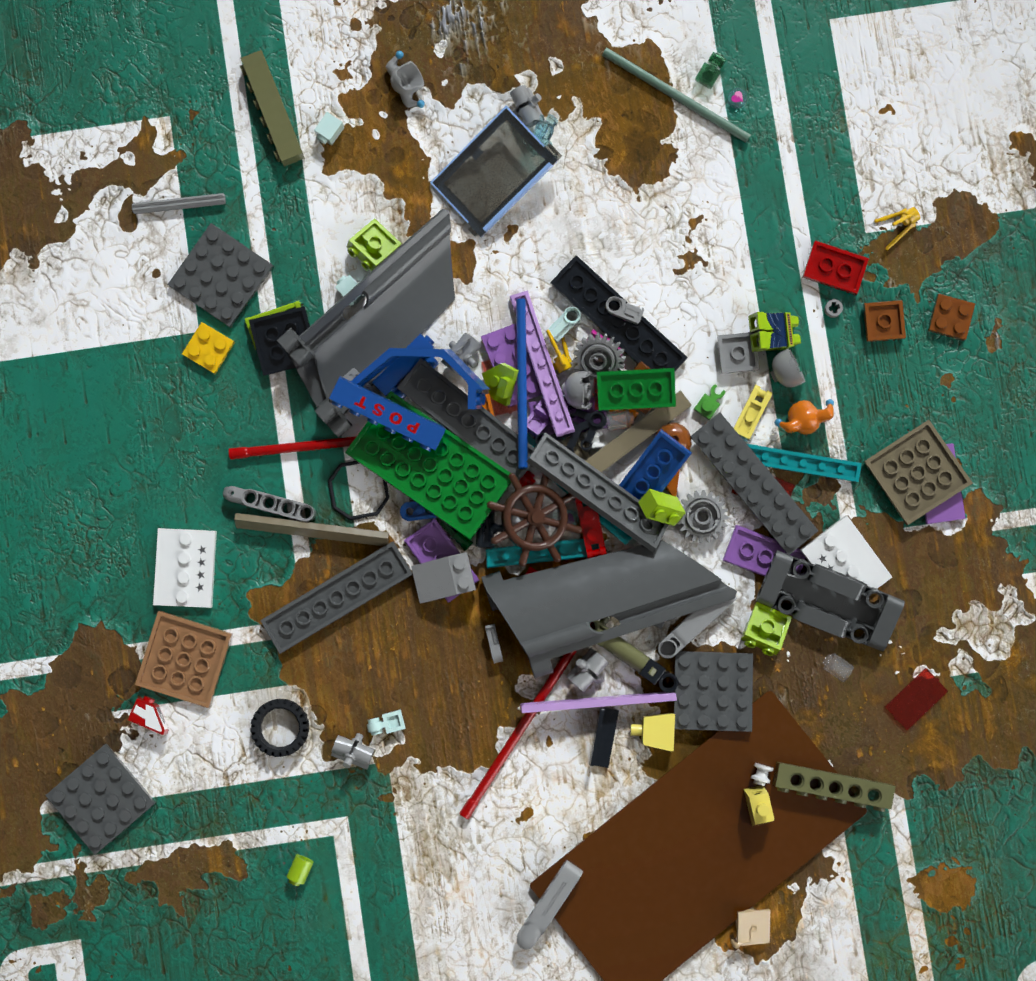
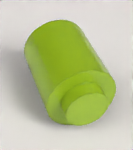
M296 854L286 876L289 879L288 882L294 886L305 884L314 861Z

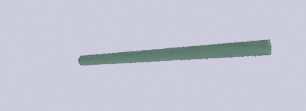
M609 48L604 50L603 57L746 143L751 134Z

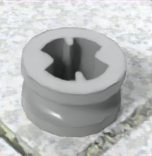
M836 299L830 300L824 307L825 314L831 318L837 317L843 310L842 303ZM832 304H835L834 307H838L835 313H832L833 310H829Z

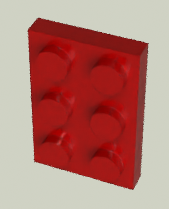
M815 240L802 277L857 295L869 258Z

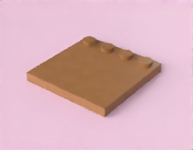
M158 611L135 685L210 708L233 633Z

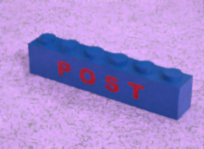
M339 376L329 397L332 400L331 404L339 408L345 406L355 416L368 417V422L374 425L380 423L390 433L403 434V439L409 442L415 440L421 443L420 447L428 451L431 449L436 450L446 430L445 427Z

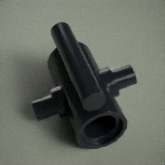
M492 510L476 532V547L494 548L491 539L494 537V534L504 531L502 524L495 523V510Z

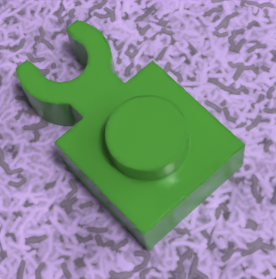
M716 384L711 387L710 396L705 393L693 409L708 420H710L720 406V403L716 400L722 398L725 394L724 390L719 395L714 392L717 387Z

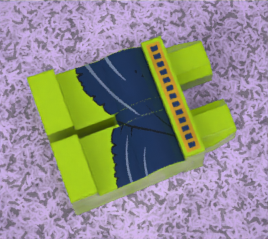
M756 312L748 316L750 333H754L750 335L752 352L786 350L801 343L800 335L793 334L792 328L798 327L799 320L797 316H791V312Z

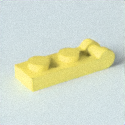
M756 384L733 427L741 437L747 440L751 438L773 394L768 390L766 392L760 389L761 387ZM756 396L763 398L762 402L755 400Z

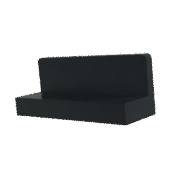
M599 707L589 761L590 766L595 765L609 768L619 710Z

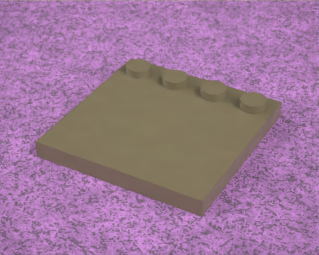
M927 420L864 461L906 525L911 524L973 484L930 420Z

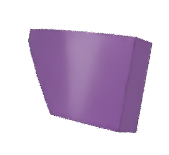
M543 398L527 418V432L535 438L549 422V414Z

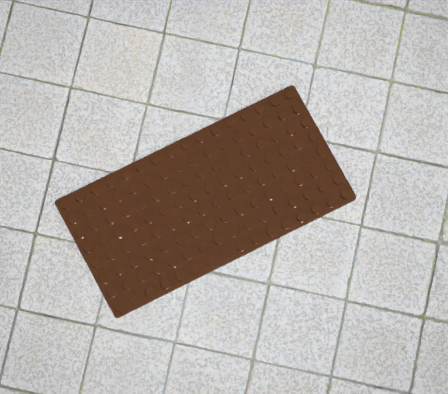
M767 691L752 703V732L717 731L530 883L531 889L540 899L566 860L583 871L580 879L554 918L604 981H662L737 920V912L753 907L867 813L866 808L854 806V802L847 801L846 804L837 803L835 798L830 797L827 800L817 799L815 794L808 793V796H801L796 794L797 791L790 789L789 793L781 792L772 785L776 762L837 773L772 691ZM759 763L774 768L767 776L770 784L766 783L764 786L769 794L774 821L752 826L744 789L760 786L753 783L754 779L751 778V775L756 774L757 771L754 764ZM798 775L791 777L790 782L792 785L799 782ZM817 778L810 781V787L814 789L818 786ZM836 782L830 784V792H835L837 790L838 786ZM849 788V790H848L849 796H854L855 794H854V793L852 792V790Z

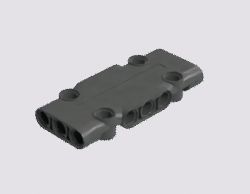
M776 550L756 598L757 602L777 609L783 614L792 615L794 619L841 638L847 637L856 643L865 644L882 652L886 649L905 603L904 600L879 591L877 588L869 587L860 580L819 564H811L804 559H798ZM798 565H805V572H796ZM871 594H878L879 598L877 601H869ZM784 600L791 601V606L783 608L781 603ZM857 629L864 630L860 637H856L853 634Z

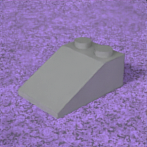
M467 552L411 566L420 604L476 590Z

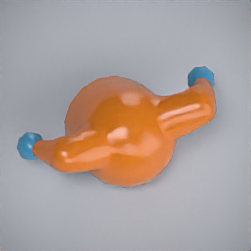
M828 399L826 401L827 407L820 410L810 401H798L788 411L789 422H782L781 419H776L774 422L775 426H780L787 433L812 434L819 428L821 423L833 418L834 401Z

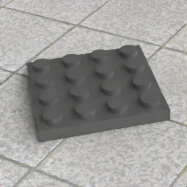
M210 223L167 285L231 328L274 266Z
M679 651L675 655V676L678 680L677 689L674 690L677 701H674L675 729L752 732L753 653Z
M108 744L103 745L45 795L94 855L100 852L156 803Z

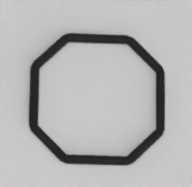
M357 461L339 464L328 480L332 507L348 520L378 515L390 497L387 482L383 480L386 498L376 512L349 516L336 507L332 480L341 467L360 464Z

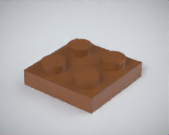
M937 294L928 331L965 341L975 303Z
M902 300L863 304L867 342L906 338Z

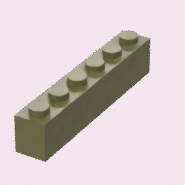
M262 50L242 57L241 71L243 76H248L249 82H247L250 93H254L256 99L253 101L257 111H262L263 116L260 119L264 128L268 127L270 133L267 136L270 144H275L277 150L274 151L277 161H281L283 166H287L305 159Z

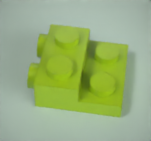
M374 218L349 239L346 247L348 248L349 255L353 258L357 257L365 270L373 271L398 249L402 243Z
M756 602L740 640L744 641L747 647L755 648L756 646L762 649L765 655H777L782 648L792 617Z

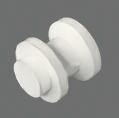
M597 430L592 441L591 450L604 447V444L600 443L599 439L603 435L602 431L598 432Z
M755 763L754 766L757 768L756 774L751 775V778L754 779L753 783L765 786L766 783L770 784L767 776L774 768Z

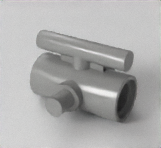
M525 85L519 86L510 92L516 106L513 113L517 117H521L523 123L528 128L538 123L541 125L546 122L538 106V102L542 99L538 93L533 95L531 89L526 88Z
M465 332L457 343L455 341L449 343L451 350L467 366L475 368L478 365L474 360V355L482 345L471 335ZM442 359L441 363L458 375V373L444 359Z
M590 648L581 659L576 661L575 667L566 677L580 690L585 692L592 682L597 684L603 682L600 673L609 662L594 649Z
M357 733L352 740L338 735L332 748L331 756L343 760L345 768H350L351 764L367 770L375 749L362 744L363 735Z

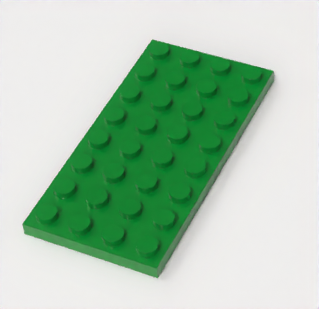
M392 391L385 397L437 423ZM367 422L345 453L471 540L492 512V509L487 508V503L489 501L498 503L510 487L511 482L508 478L510 472L447 429L436 450L431 449L428 451L420 447L421 443L415 440L409 442L403 439V434L396 432L393 434L384 429L385 426L380 423L374 425Z

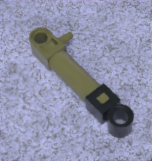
M611 616L600 619V621H594L593 630L601 632L609 629L606 624L611 619ZM620 636L598 643L599 646L633 668L654 685L657 683L662 691L670 693L677 689L678 680L674 674L665 671L666 669L649 656H646ZM666 677H671V685L663 686V680Z

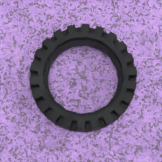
M288 699L268 701L260 706L253 715L250 728L252 740H254V744L260 751L269 756L284 757L298 751L307 740L310 728L309 719L303 708L294 701ZM274 709L290 711L299 723V732L296 739L284 747H276L269 744L262 734V721Z

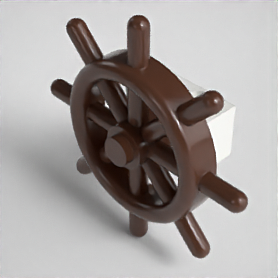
M510 473L508 478L515 491L509 495L504 505L492 501L487 503V508L502 512L501 523L504 530L493 537L491 543L496 545L508 538L513 544L522 548L519 559L521 567L526 565L530 551L548 549L555 562H559L561 556L554 544L561 539L565 530L576 534L582 532L580 526L568 523V513L565 504L576 497L568 493L561 498L553 489L547 487L549 478L542 474L540 485L535 484L522 487L516 475ZM537 493L534 504L530 502L526 494ZM544 496H547L553 503L542 507ZM556 509L558 520L552 519L553 511ZM549 526L555 527L551 536L547 533ZM528 527L525 540H523L516 533ZM534 533L540 534L543 541L532 543Z

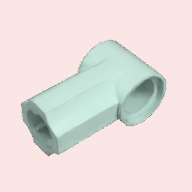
M568 307L547 329L550 330L557 343L579 323L581 318L580 311L576 307ZM569 312H575L577 319L570 321L566 316Z

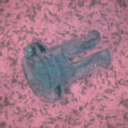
M541 114L540 121L536 124L532 133L551 152L553 144L550 139L554 133L555 125L557 126L558 120L551 114H548L545 120L544 115ZM524 138L523 143L527 150L533 154L532 157H535V155L541 156Z

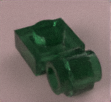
M719 52L711 54L708 60L711 64L709 65L704 62L695 78V81L709 89H712L721 74V71L717 68L722 69L726 62L724 55Z

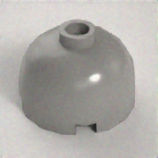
M789 348L775 356L772 362L773 371L770 372L774 382L779 381L785 387H795L806 382Z
M591 371L574 372L563 383L562 394L565 395V399L570 406L585 410L591 408L593 403H589L590 397L595 395V379L590 376L592 374Z

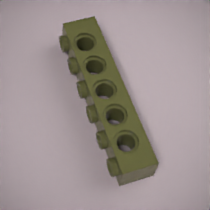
M776 762L772 784L781 792L789 793L790 789L797 791L796 794L801 796H808V793L815 794L817 799L827 800L830 797L835 798L837 803L846 804L847 801L854 802V806L866 808V805H871L874 810L885 812V808L892 810L896 787L888 783L782 762ZM798 775L799 782L792 785L790 782L791 777ZM817 778L818 786L812 789L810 781ZM836 782L838 786L837 790L835 792H830V784ZM855 786L857 789L856 794L849 796V788ZM875 790V792H876L875 798L872 799V800H869V799H868V793H869V791Z

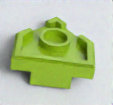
M501 363L482 373L485 384L490 388L488 391L491 399L504 406L510 405L519 370L506 363Z

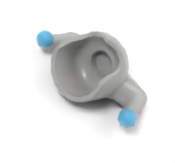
M397 51L396 55L386 64V70L391 76L392 88L400 94L405 107L423 108L425 105L423 100L415 101L412 99L413 93L424 87L423 77L417 66L411 61L397 66L398 60L404 56L402 51Z

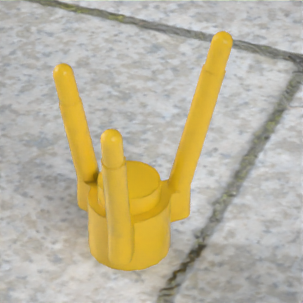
M911 207L908 210L905 208L899 212L874 220L875 223L900 216V219L893 222L892 226L903 223L905 226L908 225L886 246V250H889L910 229L916 226L915 222L919 221L921 217L915 207Z
M546 330L558 356L554 358L555 363L552 361L554 370L562 373L572 367V360L569 356L565 337L561 339L565 355H561L550 330Z

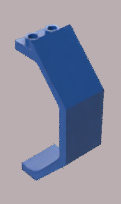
M389 348L351 381L364 387L366 383L401 356L440 357L467 382L468 409L482 408V405H485L486 399L485 393H482V391L490 389L451 349Z

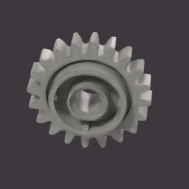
M597 332L595 338L592 334H589L588 340L583 337L581 340L582 344L578 343L576 345L579 350H574L573 354L577 357H574L572 362L578 364L575 365L574 369L591 371L592 374L590 376L594 377L595 380H597V372L621 371L620 369L625 367V364L622 362L625 361L626 356H621L624 349H618L620 342L613 343L615 337L608 340L607 333H605L603 338L600 337L599 332ZM601 356L604 362H597L594 357Z
M702 490L701 495L694 491V497L687 494L688 501L685 499L681 500L684 505L682 507L686 513L677 524L683 525L679 530L680 532L687 531L685 538L692 535V542L697 537L699 538V543H702L704 538H706L707 542H710V536L717 539L716 532L723 534L724 532L721 527L728 526L723 522V520L729 519L728 516L724 515L728 509H722L725 501L718 503L720 496L712 498V491L708 496H706L705 490ZM703 511L706 513L707 519L705 522L698 520V512Z

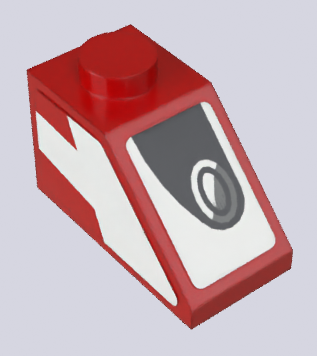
M148 696L137 698L128 720L161 735L167 734L169 729L160 706L154 703L155 699Z

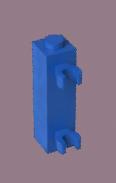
M419 334L406 347L413 349H435L433 340L427 335L424 337L422 334ZM401 356L392 362L372 383L385 397L392 391L404 400L406 396L397 387L420 359L425 360L433 368L439 363L434 357Z

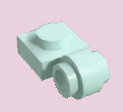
M401 709L382 714L383 721H380L379 717L368 720L367 724L368 732H371V736L383 733L382 729L384 727L387 734L406 729Z

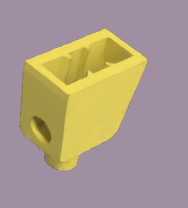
M664 713L642 716V724H631L630 735L641 736L642 745L674 751L675 714Z
M760 785L744 789L752 826L774 821L769 794L764 786Z

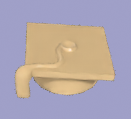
M748 909L737 912V942L735 939H731V944L734 948L738 949L740 946L770 943V909Z

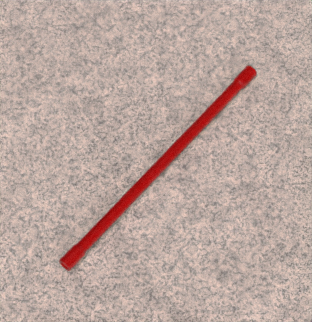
M357 436L256 447L229 448V458L232 460L252 456L349 447Z
M593 622L590 623V627H591L592 629H593V627H594V623H593ZM578 650L564 654L561 657L553 673L550 674L533 702L546 700ZM537 712L524 714L474 793L459 812L461 816L469 820L484 793Z

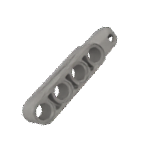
M235 486L225 487L223 491V497L226 500L304 522H312L316 517V510L312 506L301 502ZM254 493L255 501L248 503L247 496ZM269 498L274 500L272 508L265 506V502ZM287 503H291L293 509L287 514L283 510L284 506ZM309 508L311 516L305 519L302 517V511Z
M735 597V599L690 613L660 641L658 653L664 658L674 657L737 598Z
M568 860L561 866L519 930L517 944L520 948L528 950L536 944L580 879L583 871Z

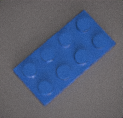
M661 429L619 486L639 500L649 489L662 492L692 452Z

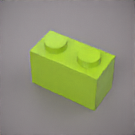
M649 489L638 501L647 519L675 526L686 513L676 496Z

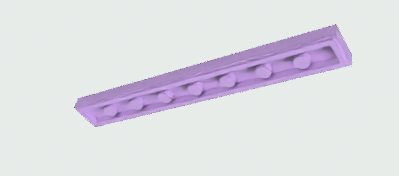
M528 290L511 295L510 300L515 315L516 299L526 300V348L555 435L559 437L575 432Z
M654 692L521 703L520 711L521 713L666 702L677 701L675 692Z

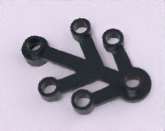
M568 406V412L571 409L576 410L574 414H570L571 418L577 416L586 421L581 423L572 421L575 432L556 437L555 433L550 436L557 441L571 436L566 447L574 453V448L581 432L589 429L586 438L580 443L581 449L584 452H588L592 449V441L597 430H601L606 426V416L600 411H594L590 414ZM600 419L601 422L599 424H595L594 420ZM540 433L536 436V445L545 433ZM589 443L590 446L588 448H584L583 444Z

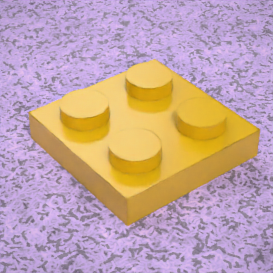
M201 322L182 355L216 374L235 341Z

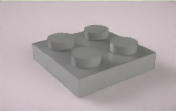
M754 333L717 336L721 374L760 370L758 352H752L750 335Z

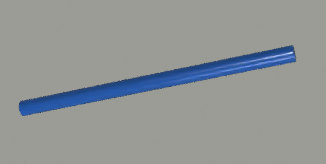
M516 299L517 370H519L517 375L518 469H527L526 300Z

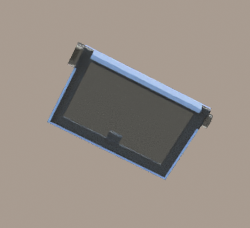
M506 105L430 183L470 225L468 230L475 237L477 235L482 237L559 161L562 155L550 142L545 146Z

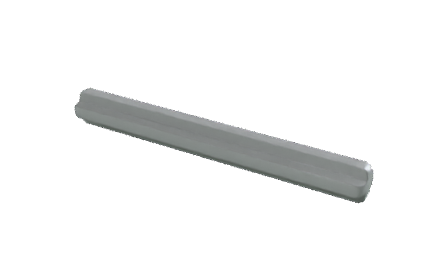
M223 193L138 202L132 204V212L134 214L223 205L226 204V197Z

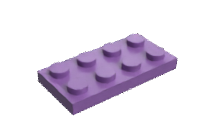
M516 323L481 336L492 368L498 364L506 363L517 369ZM526 348L528 401L541 396L542 393ZM517 379L508 408L517 405Z

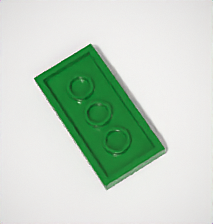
M674 368L597 372L599 411L676 407Z

